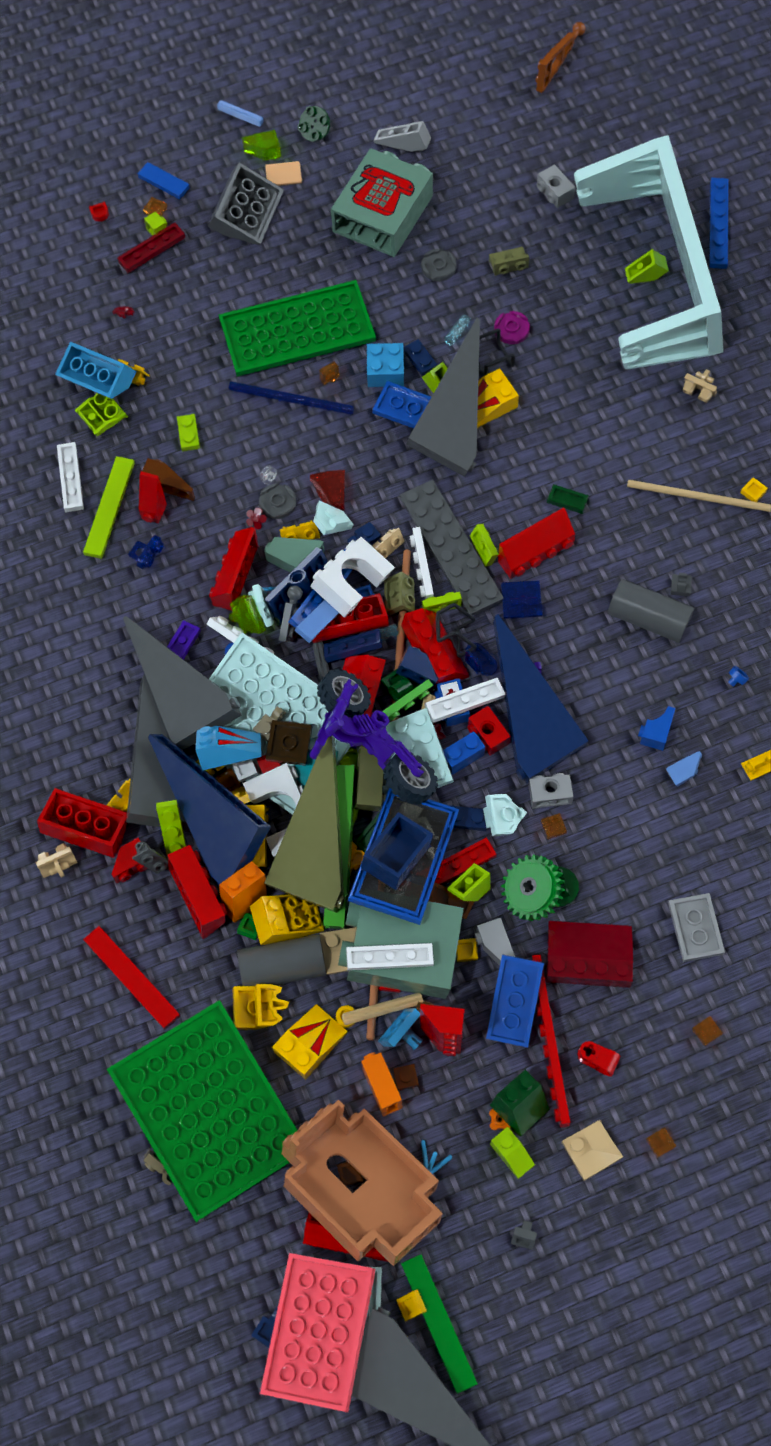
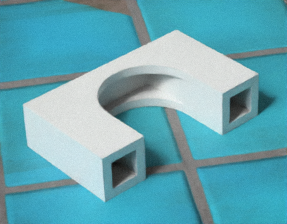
M360 537L357 541L352 540L346 546L345 551H339L334 561L330 559L324 566L323 571L319 569L312 577L314 581L310 587L345 618L356 608L363 597L345 581L341 569H354L378 587L388 578L395 567L367 541Z
M287 763L243 783L250 802L253 804L260 803L275 795L283 794L290 796L297 806L304 789L302 785L299 786L296 780L299 776L295 767L291 768ZM287 828L266 838L273 857L278 852Z

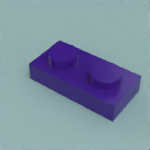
M183 620L167 647L184 659L199 636L201 629Z

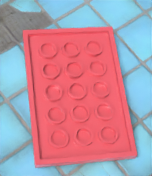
M289 1253L260 1394L343 1412L349 1411L376 1269Z

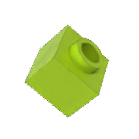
M156 211L144 218L146 229L152 236L165 229L168 225L163 216L160 217Z

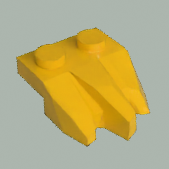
M256 984L255 986H234L232 988L233 1017L237 1030L261 1029L273 1026L283 1020L282 1016L277 1014V1011L285 1010L289 1002L276 997L277 994L281 993L282 987L272 984Z

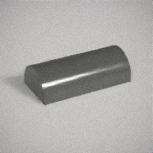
M621 579L607 614L680 643L695 608Z
M319 934L237 949L243 986H255L256 984L279 985L326 976Z

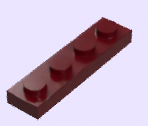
M174 222L117 257L118 262L127 273H130L185 239V233Z

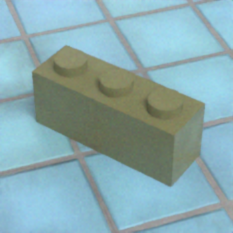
M362 745L358 750L354 809L379 811L385 801V793H382V786L386 785V780H384L385 774H383L382 768L378 765V759L374 755H370Z

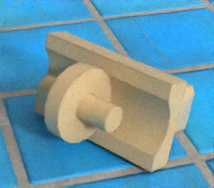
M706 369L704 373L697 371L695 376L687 373L683 392L692 395L695 388L701 390L698 399L707 403L712 396L715 397L717 387L712 385L714 378L709 377L710 371Z
M63 843L56 847L57 853L49 856L48 852H43L38 855L36 865L43 878L57 873L62 878L65 876L63 870L77 863L70 847Z

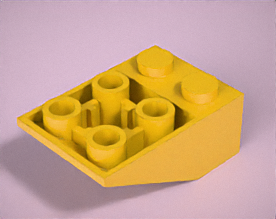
M289 894L261 896L250 906L260 945L300 938L324 931L317 905Z

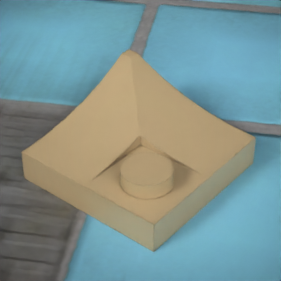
M356 927L319 933L326 975L348 971L347 967L339 966L338 961L342 941L354 942Z
M600 1120L562 1141L583 1181L623 1158Z

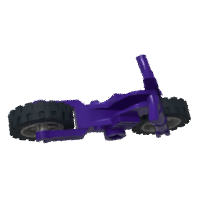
M330 670L317 686V696L320 697L319 701L326 706L325 709L328 713H325V719L309 756L312 759H317L322 747L332 735L341 742L349 743L351 747L362 745L370 755H374L378 759V765L382 768L383 773H385L384 780L387 781L386 785L393 790L392 793L395 796L398 795L399 799L402 801L406 800L409 804L416 803V805H420L422 802L425 803L436 792L438 783H436L438 779L434 775V769L428 766L429 763L426 760L423 761L419 755L415 756L414 753L409 752L401 741L394 740L388 734L386 726L389 724V718L384 712L376 710L370 717L368 714L364 715L371 704V700H369L371 695L367 692L368 688L366 685L362 684V680L357 679L352 673H347L346 670Z

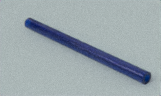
M232 381L229 383L230 391L353 415L354 406Z

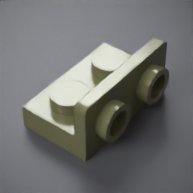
M523 247L489 254V261L494 275L529 268V255L525 254Z
M399 572L384 580L385 609L389 616L403 609L409 612L415 610L414 579L403 572Z

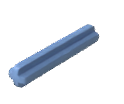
M220 100L217 104L218 110L260 127L264 122L262 116L223 100Z

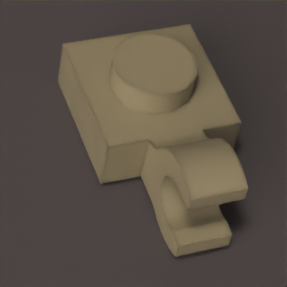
M277 706L272 712L271 717L265 714L253 730L256 733H261V737L268 742L272 720L280 721L286 715V712Z
M149 1149L144 1155L143 1161L146 1162L145 1166L152 1172L158 1171L160 1174L162 1173L163 1182L171 1185L172 1181L167 1178L168 1173L158 1156Z

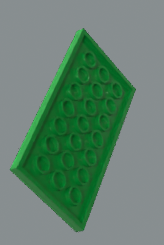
M357 280L219 314V320L237 377L376 341Z

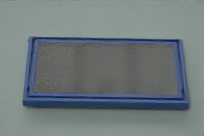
M389 788L366 852L398 812L433 833L431 845L397 890H394L363 870L360 865L348 901L420 925L459 809L429 799L420 805H416V803L409 804L408 801L399 799L398 795L395 796L392 793L393 790Z

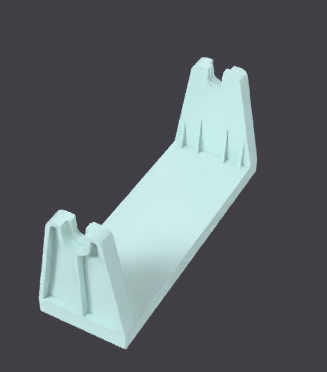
M669 136L653 139L577 170L574 173L579 203L584 207L662 194L694 303V308L622 334L618 341L624 368L634 369L723 353L721 309Z

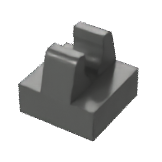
M687 573L672 574L670 594L690 597L692 576H687Z
M524 1220L522 1228L515 1226L511 1244L533 1250L537 1233L531 1231L532 1222Z

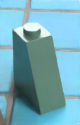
M274 537L272 542L266 545L264 552L266 561L291 573L316 547L322 549L323 553L325 549L324 542L321 540Z

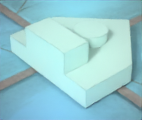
M322 501L318 502L313 522L323 535L352 529L354 524L344 511Z
M259 584L252 586L253 591L248 592L249 599L257 608V612L263 618L266 627L272 626L274 616L264 600L268 594Z
M507 794L487 795L485 797L487 807L483 808L486 828H491L492 836L513 834L527 812L522 807L519 808L513 803Z

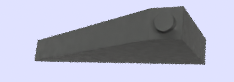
M479 318L475 319L406 443L409 447L464 477L467 472L471 473L476 465L474 459L477 449Z
M127 616L123 617L170 740L183 751L195 744L197 730H200L202 727H223L242 716L239 710L241 707L240 703L235 697L226 693Z
M143 675L139 689L126 822L160 827L156 803L176 800L148 737L150 734H163L169 740L170 737L147 678ZM178 805L183 831L191 832Z
M379 1306L377 1310L372 1309L364 1327L352 1396L451 1446H491L393 1318L389 1317L391 1312Z

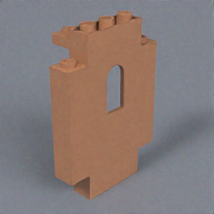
M338 1100L333 1105L330 1103L325 1108H321L309 1122H304L298 1131L293 1135H289L283 1141L282 1155L293 1165L285 1173L284 1187L357 1261L363 1258L372 1248H375L394 1266L440 1223L443 1213L428 1199L436 1191L439 1180L365 1109L359 1114L357 1112L354 1113L349 1120L343 1117L345 1105ZM335 1155L342 1156L367 1181L352 1193L328 1169L327 1160Z

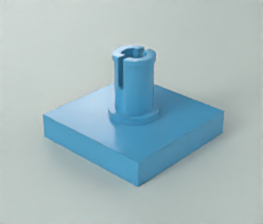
M416 1008L404 1009L378 1042L384 1047H394L402 1038L415 1050L419 1046L418 1043L421 1044L423 1039L416 1035L410 1027L418 1019L420 1012Z

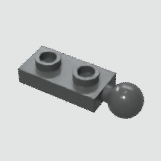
M296 585L291 586L287 591L290 602L285 603L279 640L283 642L294 641L297 636V632L294 631L296 628L288 622L300 607L301 603H298V600L303 596L302 589Z

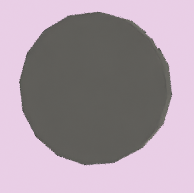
M434 249L424 255L421 269L426 278L440 282L453 276L457 263L451 252L443 251V249Z
M272 484L262 490L259 506L267 517L282 519L294 511L296 496L289 486Z

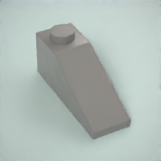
M424 121L380 129L373 141L375 144L412 152L427 149L431 136Z
M501 918L477 925V933H474L477 944L482 945L483 950L498 965L501 963L502 954L515 957Z

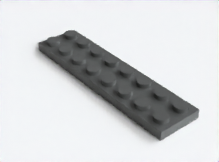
M430 480L400 494L401 502L416 527H420L424 541L454 592H460L461 604L465 611L474 616L504 602L498 587L435 482Z

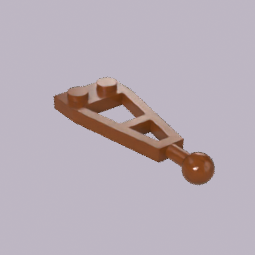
M576 22L572 28L573 32H569L543 59H540L537 66L539 73L536 77V91L542 93L574 46V40L577 36L585 33L586 27L584 23Z

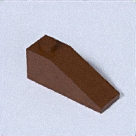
M147 459L142 472L159 476L164 493L191 501L195 500L193 489L166 463L159 459Z

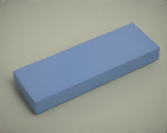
M324 600L294 631L310 643L340 613Z

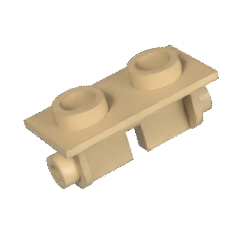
M399 528L390 529L380 538L381 543L377 541L372 547L384 558H387L405 541Z

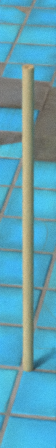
M628 480L627 487L771 512V504Z

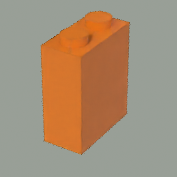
M253 861L219 884L221 903L224 904L227 915L234 923L243 918L246 913L251 912L250 906L261 896H267L265 874Z
M372 1052L364 1056V1060L361 1061L362 1070L382 1116L384 1117L402 1109V1099L381 1052L378 1054Z

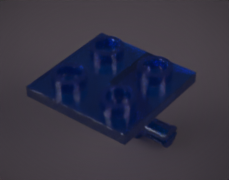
M539 580L501 582L504 619L543 616Z

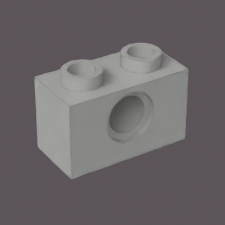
M555 164L538 173L536 183L538 190L543 192L547 196L548 201L553 203L556 208L574 199L575 186Z
M557 773L552 777L535 776L529 779L532 809L572 804L573 791L570 774ZM553 787L556 791L550 793L546 791V788Z

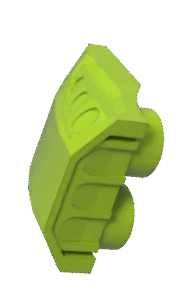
M99 393L88 398L75 409L96 436L103 434L122 419L128 417L113 398L110 399Z

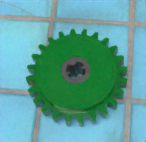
M526 855L525 860L518 858L519 864L512 863L513 869H507L508 876H503L506 882L501 885V887L505 888V891L501 894L507 897L503 902L510 904L507 909L513 911V915L519 916L520 919L540 921L541 916L544 918L548 917L547 912L554 913V906H560L557 901L558 899H563L560 896V892L565 891L564 888H561V884L565 882L559 879L562 876V872L557 871L559 867L554 865L552 860H546V857L532 855L531 857Z

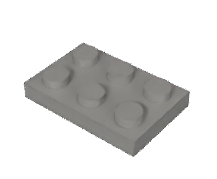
M710 893L669 900L668 905L683 962L725 954Z

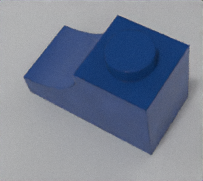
M668 706L662 716L654 720L647 719L646 725H641L638 734L639 737H642L641 745L664 750L676 708Z

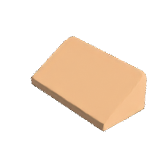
M299 161L267 164L265 166L267 179L277 186L302 183Z

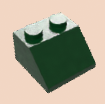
M526 1070L521 1072L502 1089L490 1104L497 1114L520 1137L550 1110L541 1085Z

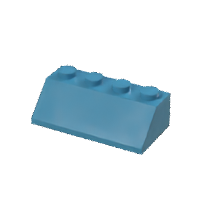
M70 342L55 375L112 399L130 387L137 371L124 363Z

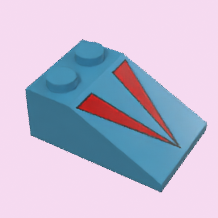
M205 726L197 730L196 753L202 771L262 757L261 733L221 726Z

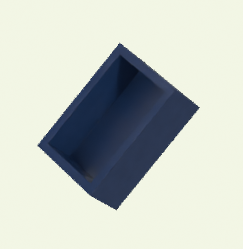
M398 812L363 855L361 868L394 890H397L429 849L433 833Z

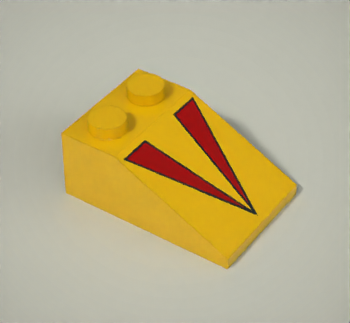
M500 368L485 375L478 381L477 428L518 408L519 395Z
M316 1004L291 1026L272 1048L275 1054L306 1080L348 1031Z

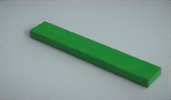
M420 1254L401 1263L412 1291H419L427 1311L422 1314L456 1393L458 1394L477 1385L476 1378L422 1255Z

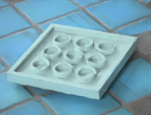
M427 708L389 722L386 726L388 734L394 740L401 741L409 752L414 753L415 756L419 755L423 761L426 760L429 763L428 766L434 769V775L438 779L436 782L438 783L437 788L454 782ZM387 785L382 786V793H385V798L389 790ZM394 799L392 806L401 803V801Z

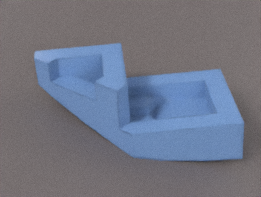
M700 751L666 768L677 787L697 775L700 758H702Z

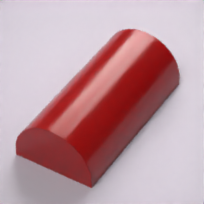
M380 593L363 597L356 608L345 618L338 614L312 640V643L388 627V615Z

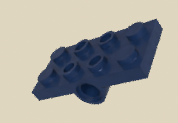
M316 547L264 599L279 625H282L285 603L290 602L287 595L288 589L294 585L302 589L303 596L298 600V603L301 604L313 590L310 587L314 581L312 577L319 569L323 571L324 566L328 562L322 549Z

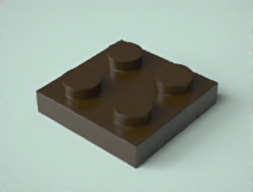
M272 720L266 761L306 766L312 725Z

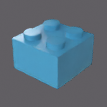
M403 343L367 344L368 387H384L387 381L404 386Z

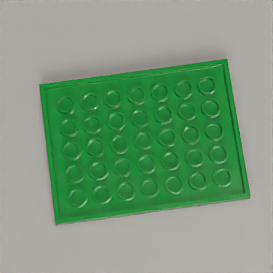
M220 1000L107 1068L111 1078L196 1222L290 1163L282 1155L283 1141L289 1135H293L297 1129Z

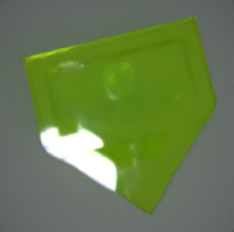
M252 595L239 596L230 603L232 613L229 614V619L232 622H237L239 628L244 631V634L249 631L258 634L266 631Z

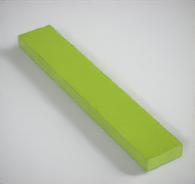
M116 456L83 550L84 555L103 558L135 464L134 460Z

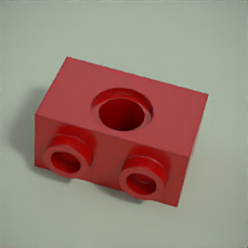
M489 706L468 718L467 728L469 732L472 733L474 731L485 745V751L490 756L510 744L511 736ZM489 729L492 733L485 734L483 731Z

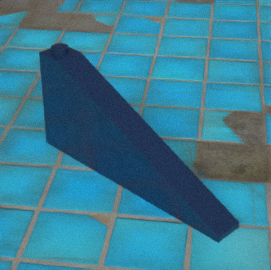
M497 614L494 617L493 625L503 689L506 694L505 702L517 769L516 773L521 780H525L528 784L529 779L542 775L586 747L589 740L500 615Z
M150 734L148 739L209 873L219 886L220 883L253 861L271 826L207 771H202L200 765L163 734Z

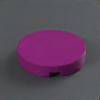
M517 311L500 314L494 323V330L498 328L501 330L500 341L503 343L518 344L523 342L530 332V324L527 317Z

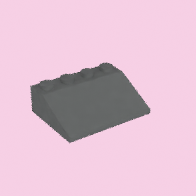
M238 163L230 174L208 227L224 236L260 245L284 189L243 164Z

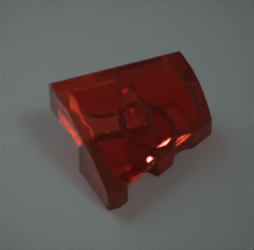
M345 470L325 471L310 475V481L313 483L316 493L322 502L339 510H345Z

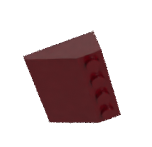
M549 921L546 982L630 988L633 982L632 926Z

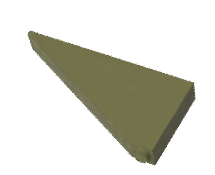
M332 735L327 739L313 765L267 875L265 884L336 913L338 909L342 908L345 897H343L344 884L335 737Z

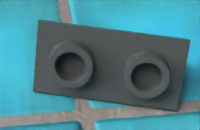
M138 842L136 844L137 855L132 857L133 860L156 874L168 867V859L163 853L151 849L145 842Z

